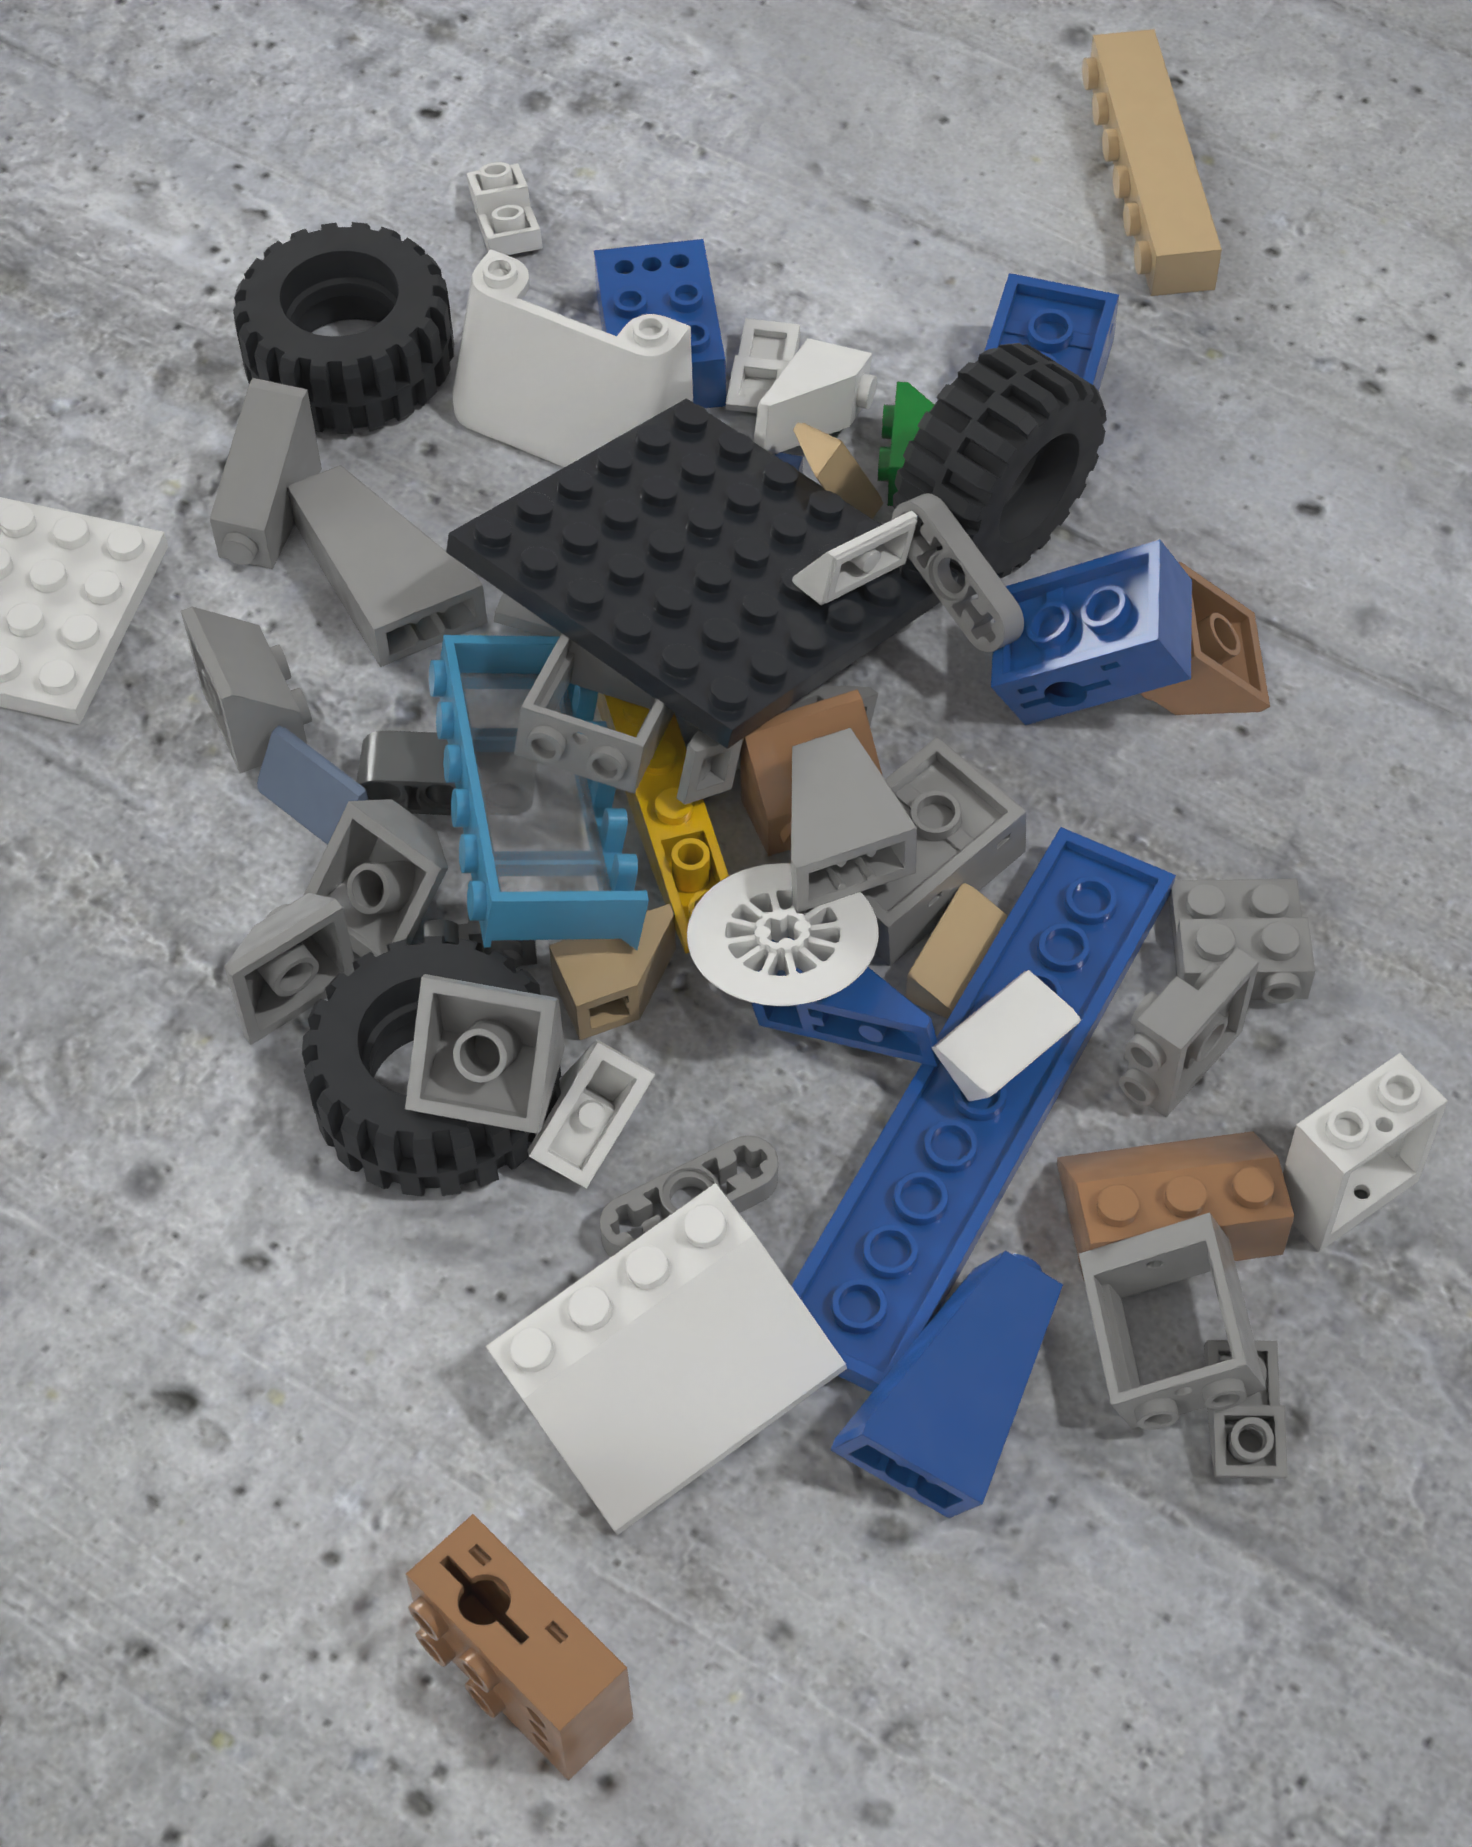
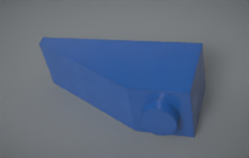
M869 967L846 988L814 1002L794 1006H770L751 1002L759 1026L935 1067L938 1066L940 1061L932 1050V1047L938 1041L931 1017ZM796 968L798 973H804L801 969ZM779 970L776 976H786L785 971Z

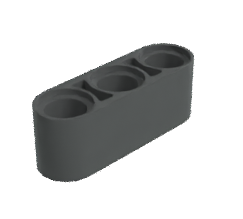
M376 731L368 734L362 742L356 782L366 789L368 800L392 799L412 814L451 815L453 789H456L455 783H446L444 778V749L448 745L447 739H438L436 732ZM475 754L487 817L513 818L529 812L533 804L537 762L514 754Z

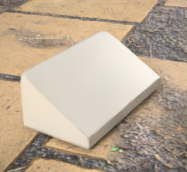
M909 511L826 552L793 576L792 582L817 603L823 605L905 564L918 515L913 511Z
M1027 970L936 1043L932 1050L968 1101L985 1099L1000 1090L1074 1028L1081 1019L1072 1007L1030 970Z

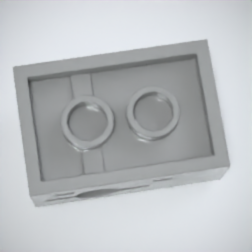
M938 737L934 738L885 779L917 827L916 873L861 891L872 906L877 918L879 938L875 953L890 966L935 929L961 884L966 883L980 891L1026 852V810Z

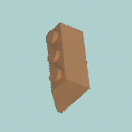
M1253 1131L1057 1157L1056 1164L1078 1259L1079 1253L1207 1213H1211L1229 1238L1234 1261L1277 1256L1284 1253L1295 1217L1278 1156Z

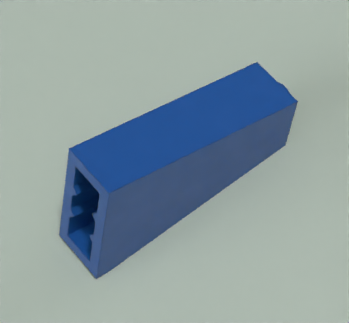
M1004 1251L974 1268L835 1437L831 1451L947 1518H952L982 1505L1063 1284L1043 1273L1040 1265L1034 1260L1020 1254H1011L1008 1251Z

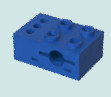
M704 239L594 250L596 292L602 331L618 336L625 325L632 319L646 314L666 316L691 326L693 403L705 409L726 406V359Z
M1009 273L984 351L998 348L999 345L1028 344L1094 385L1099 392L1114 341L1119 294Z
M1160 539L1006 586L1022 610L1024 628L1021 636L1016 641L993 651L991 688L1024 725L1191 680L1192 579Z

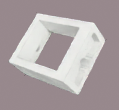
M1401 1053L1296 1124L1283 1176L1295 1216L1292 1224L1318 1252L1332 1244L1420 1179L1448 1100ZM1357 1189L1367 1192L1368 1198L1359 1199L1355 1196L1354 1191Z

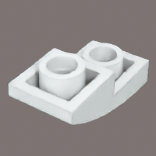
M494 162L484 165L479 171L466 173L474 209L488 252L492 249L505 255H512L543 249L541 230L530 206L528 185L518 163L509 165L503 162Z

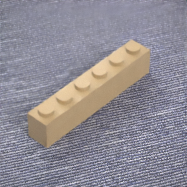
M1155 29L1093 35L1091 56L1084 58L1082 62L1083 84L1085 90L1093 91L1092 114L1096 126L1102 125L1104 129L1102 134L1104 159L1106 162L1113 161L1114 164L1113 190L1116 199L1123 198L1125 203L1123 208L1125 233L1127 236H1134L1135 238L1134 263L1138 275L1145 274L1151 296L1215 290L1222 248Z

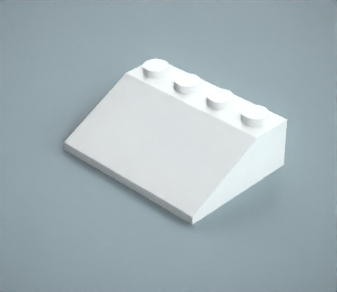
M716 1183L486 1345L498 1366L617 1536L847 1369L841 1356L760 1240Z

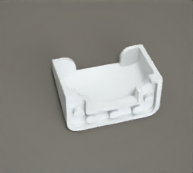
M490 249L476 266L471 278L452 392L455 417L466 428L559 466L566 467L687 398L693 402L691 326L666 316L646 314L632 319L625 325L618 336H614L522 300L530 287L529 272L526 266L517 259Z

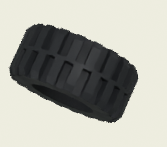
M352 222L351 227H338L337 223L321 224V230L308 233L305 228L292 233L290 241L284 244L278 240L265 250L263 260L256 258L245 272V279H242L235 293L234 300L236 306L233 309L248 383L250 384L252 378L307 389L315 431L323 433L324 428H335L337 434H354L353 428L368 427L369 431L384 428L385 421L396 418L399 422L412 415L415 411L414 406L417 403L424 406L436 394L437 386H441L451 370L450 361L454 357V337L446 280L442 278L441 269L436 261L428 254H425V250L408 237L402 241L400 234L385 227H381L379 231L372 230L367 223ZM363 319L378 322L377 325L365 331L346 336H323L312 333L326 324L341 320Z
M1021 343L999 345L998 348L984 351L979 354L977 362H968L958 371V377L951 385H945L936 396L938 401L930 412H925L917 425L919 430L914 440L909 441L903 454L905 458L904 465L897 471L895 479L898 492L893 495L894 509L899 504L922 494L929 493L939 497L999 578L1011 574L1013 567L1020 568L1031 559V554L1036 549L1041 550L1051 539L1050 535L1058 525L1061 526L1070 514L1069 509L1076 498H1080L1087 485L1085 481L1090 471H1093L1099 458L1097 454L1098 447L1103 444L1106 432L1103 424L1107 421L1106 410L1096 387L1030 345H1022ZM942 546L938 547V548H937V551L943 549V547H942ZM951 558L949 567L965 577L961 565Z
M424 936V943L408 946L406 939L387 944L388 952L375 957L372 952H369L352 962L354 972L349 976L341 972L326 986L325 990L328 1001L320 999L314 1004L308 1017L310 1030L303 1036L302 1056L305 1064L304 1074L314 1114L326 1144L335 1147L338 1160L353 1172H359L363 1168L366 1181L383 1189H389L392 1182L399 1183L402 1194L421 1197L425 1194V1188H440L442 1196L462 1193L460 1185L477 1181L478 1186L483 1187L499 1180L498 1169L504 1165H507L511 1170L516 1169L529 1157L528 1142L532 1143L537 1134L406 1110L407 1095L386 1088L375 1080L374 1077L382 1063L394 1051L414 1041L421 977L423 975L439 976L541 995L538 982L528 971L520 969L516 972L515 960L499 950H493L490 955H487L483 952L482 943L460 938L458 945L447 944L445 936ZM561 1067L558 1070L544 1122L561 1095L559 1086L560 1078L562 1077Z

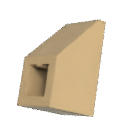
M670 904L646 911L638 950L622 939H570L549 945L553 982L579 1040L641 1018L676 950L674 912Z

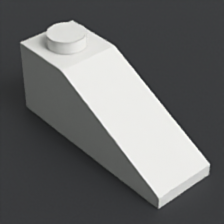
M808 338L758 403L753 442L775 455L800 445L793 431L797 423H805L828 435L850 427L862 408L869 409L874 399L877 376L869 374L872 353Z

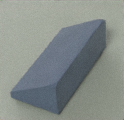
M279 725L272 731L258 776L257 788L261 794L328 845L348 801L368 800L366 789L285 727Z

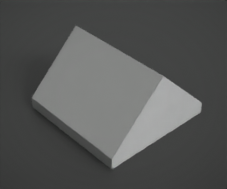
M423 975L421 977L405 1109L538 1134L542 1129L565 1050L559 998L439 976Z

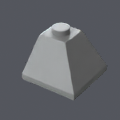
M392 799L348 801L304 895L312 893L337 899L344 909L352 951L360 957L369 952H372L377 957L388 952L387 944L406 939L408 946L411 944L448 870L438 833Z
M307 893L291 904H284L275 908L263 921L254 925L224 968L242 1032L250 1045L307 1011L318 1000L326 999L325 988L337 974L343 972L349 976L354 972L352 962L355 960L344 909L337 899Z

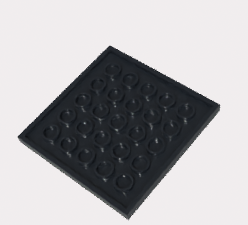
M687 398L451 531L448 534L446 548L447 554L567 636L653 698L663 702L666 707L726 749L736 744L941 602L908 556L905 564L823 605L817 603L792 582L793 576L826 552L883 524L848 504L839 495L825 491L821 485L799 472L793 465L782 461L753 442L748 436L739 433L708 413L705 408L691 402ZM950 570L953 579L957 582L959 575Z

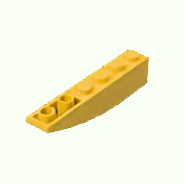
M598 692L597 707L602 721L607 723V728L636 737L650 709ZM674 713L635 794L627 791L625 793L665 905L670 904L674 912L675 930L685 954L690 953L687 942V928L694 908L706 892L721 880L729 877L704 800L700 799L684 805L677 799L687 749Z

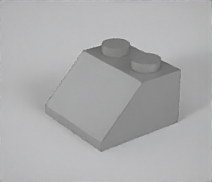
M196 607L181 610L201 690L239 773L262 766L272 731L279 725L288 729L307 744L303 725L312 722L311 713L300 687L290 690L286 683V680L291 679V672L281 646L278 644L269 647L260 626L257 624Z

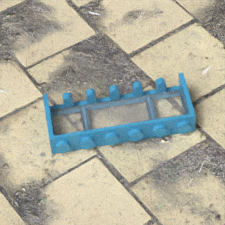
M443 635L440 660L430 661L429 691L431 697H440L441 701L437 704L436 731L438 739H447L448 745L444 749L443 760L445 782L455 783L456 789H453L451 798L453 827H463L464 832L459 842L461 873H471L472 877L467 890L468 916L470 921H479L484 947H491V941L622 939L638 950L649 898L647 890L634 891L638 875L637 855L622 854L628 818L625 808H612L616 788L514 755L521 706L560 636ZM570 683L555 711L607 728L606 721H593L598 692Z

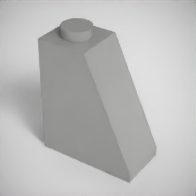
M252 378L247 389L210 516L218 557L229 559L241 565L251 564L269 569L274 568L295 525L287 486L304 480L311 475L319 474L322 469L307 389Z
M848 728L792 746L791 878L792 905L796 912L800 913L916 873L917 827L853 730Z

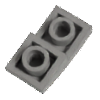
M1207 1340L1204 1344L1205 1367L1232 1359L1228 1340ZM1254 1340L1266 1390L1247 1395V1399L1243 1403L1232 1408L1223 1410L1207 1408L1214 1478L1286 1479L1288 1477L1285 1405H1280L1277 1341Z

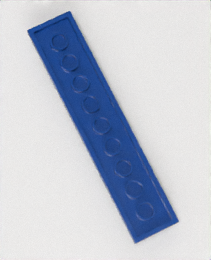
M1060 827L940 1031L937 1041L939 1042L1027 970H1030L1072 1007L1081 1021L1000 1090L985 1099L968 1101L941 1061H939L937 1067L921 1064L791 1285L845 1362L847 1369L839 1374V1377L873 1392L941 1309L1168 900L1171 888L1175 882V874Z

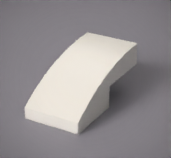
M745 318L739 354L734 357L726 399V410L757 413L760 400L798 352L801 337L799 324Z

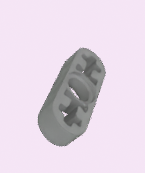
M929 493L919 495L899 504L893 511L892 520L909 511H913L918 515L907 556L973 646L984 652H993L1016 641L1021 636L1024 628V617L1019 604L946 504L939 497ZM940 546L943 547V549L937 551V548H938V547H940ZM951 558L956 560L964 571V587L960 586L951 575L949 567ZM977 594L978 598L973 600L972 596Z
M740 1136L611 1200L604 1207L600 1216L601 1241L605 1252L612 1257L637 1239H633L628 1232L620 1233L619 1223L629 1220L634 1227L642 1225L643 1235L661 1222L659 1214L653 1216V1204L658 1203L660 1205L663 1220L678 1209L671 1203V1198L676 1191L684 1187H697L705 1191L715 1183L718 1187L719 1184L726 1183L727 1195L725 1196L738 1213L766 1200L773 1194L778 1184V1156L775 1149L769 1142L760 1137ZM745 1161L751 1168L760 1166V1176L751 1179L746 1172L737 1174V1164ZM713 1174H717V1175H718L719 1183H718L716 1177H715Z

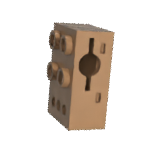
M474 1514L467 1518L406 1573L413 1602L408 1606V1610L420 1625L421 1629L415 1635L422 1647L442 1667H445L452 1660L470 1679L464 1686L477 1705L492 1718H495L502 1712L568 1781L633 1720L627 1667Z

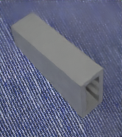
M339 465L287 486L295 526L380 667L443 642V635H460L488 623L483 584L479 578L459 561L447 554L442 547L344 467Z

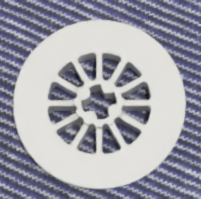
M791 863L755 866L721 880L699 900L691 914L687 928V942L691 958L709 982L736 998L770 1006H794L810 1003L829 997L846 988L870 964L879 938L876 915L869 901L861 892L797 913L792 905ZM796 968L801 969L804 973H798ZM779 970H784L786 976H776Z

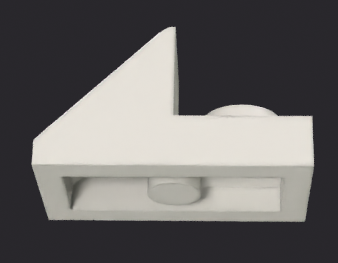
M596 1040L562 1076L559 1083L561 1095L543 1123L541 1131L536 1135L528 1148L529 1157L587 1188L655 1077V1072L601 1041Z

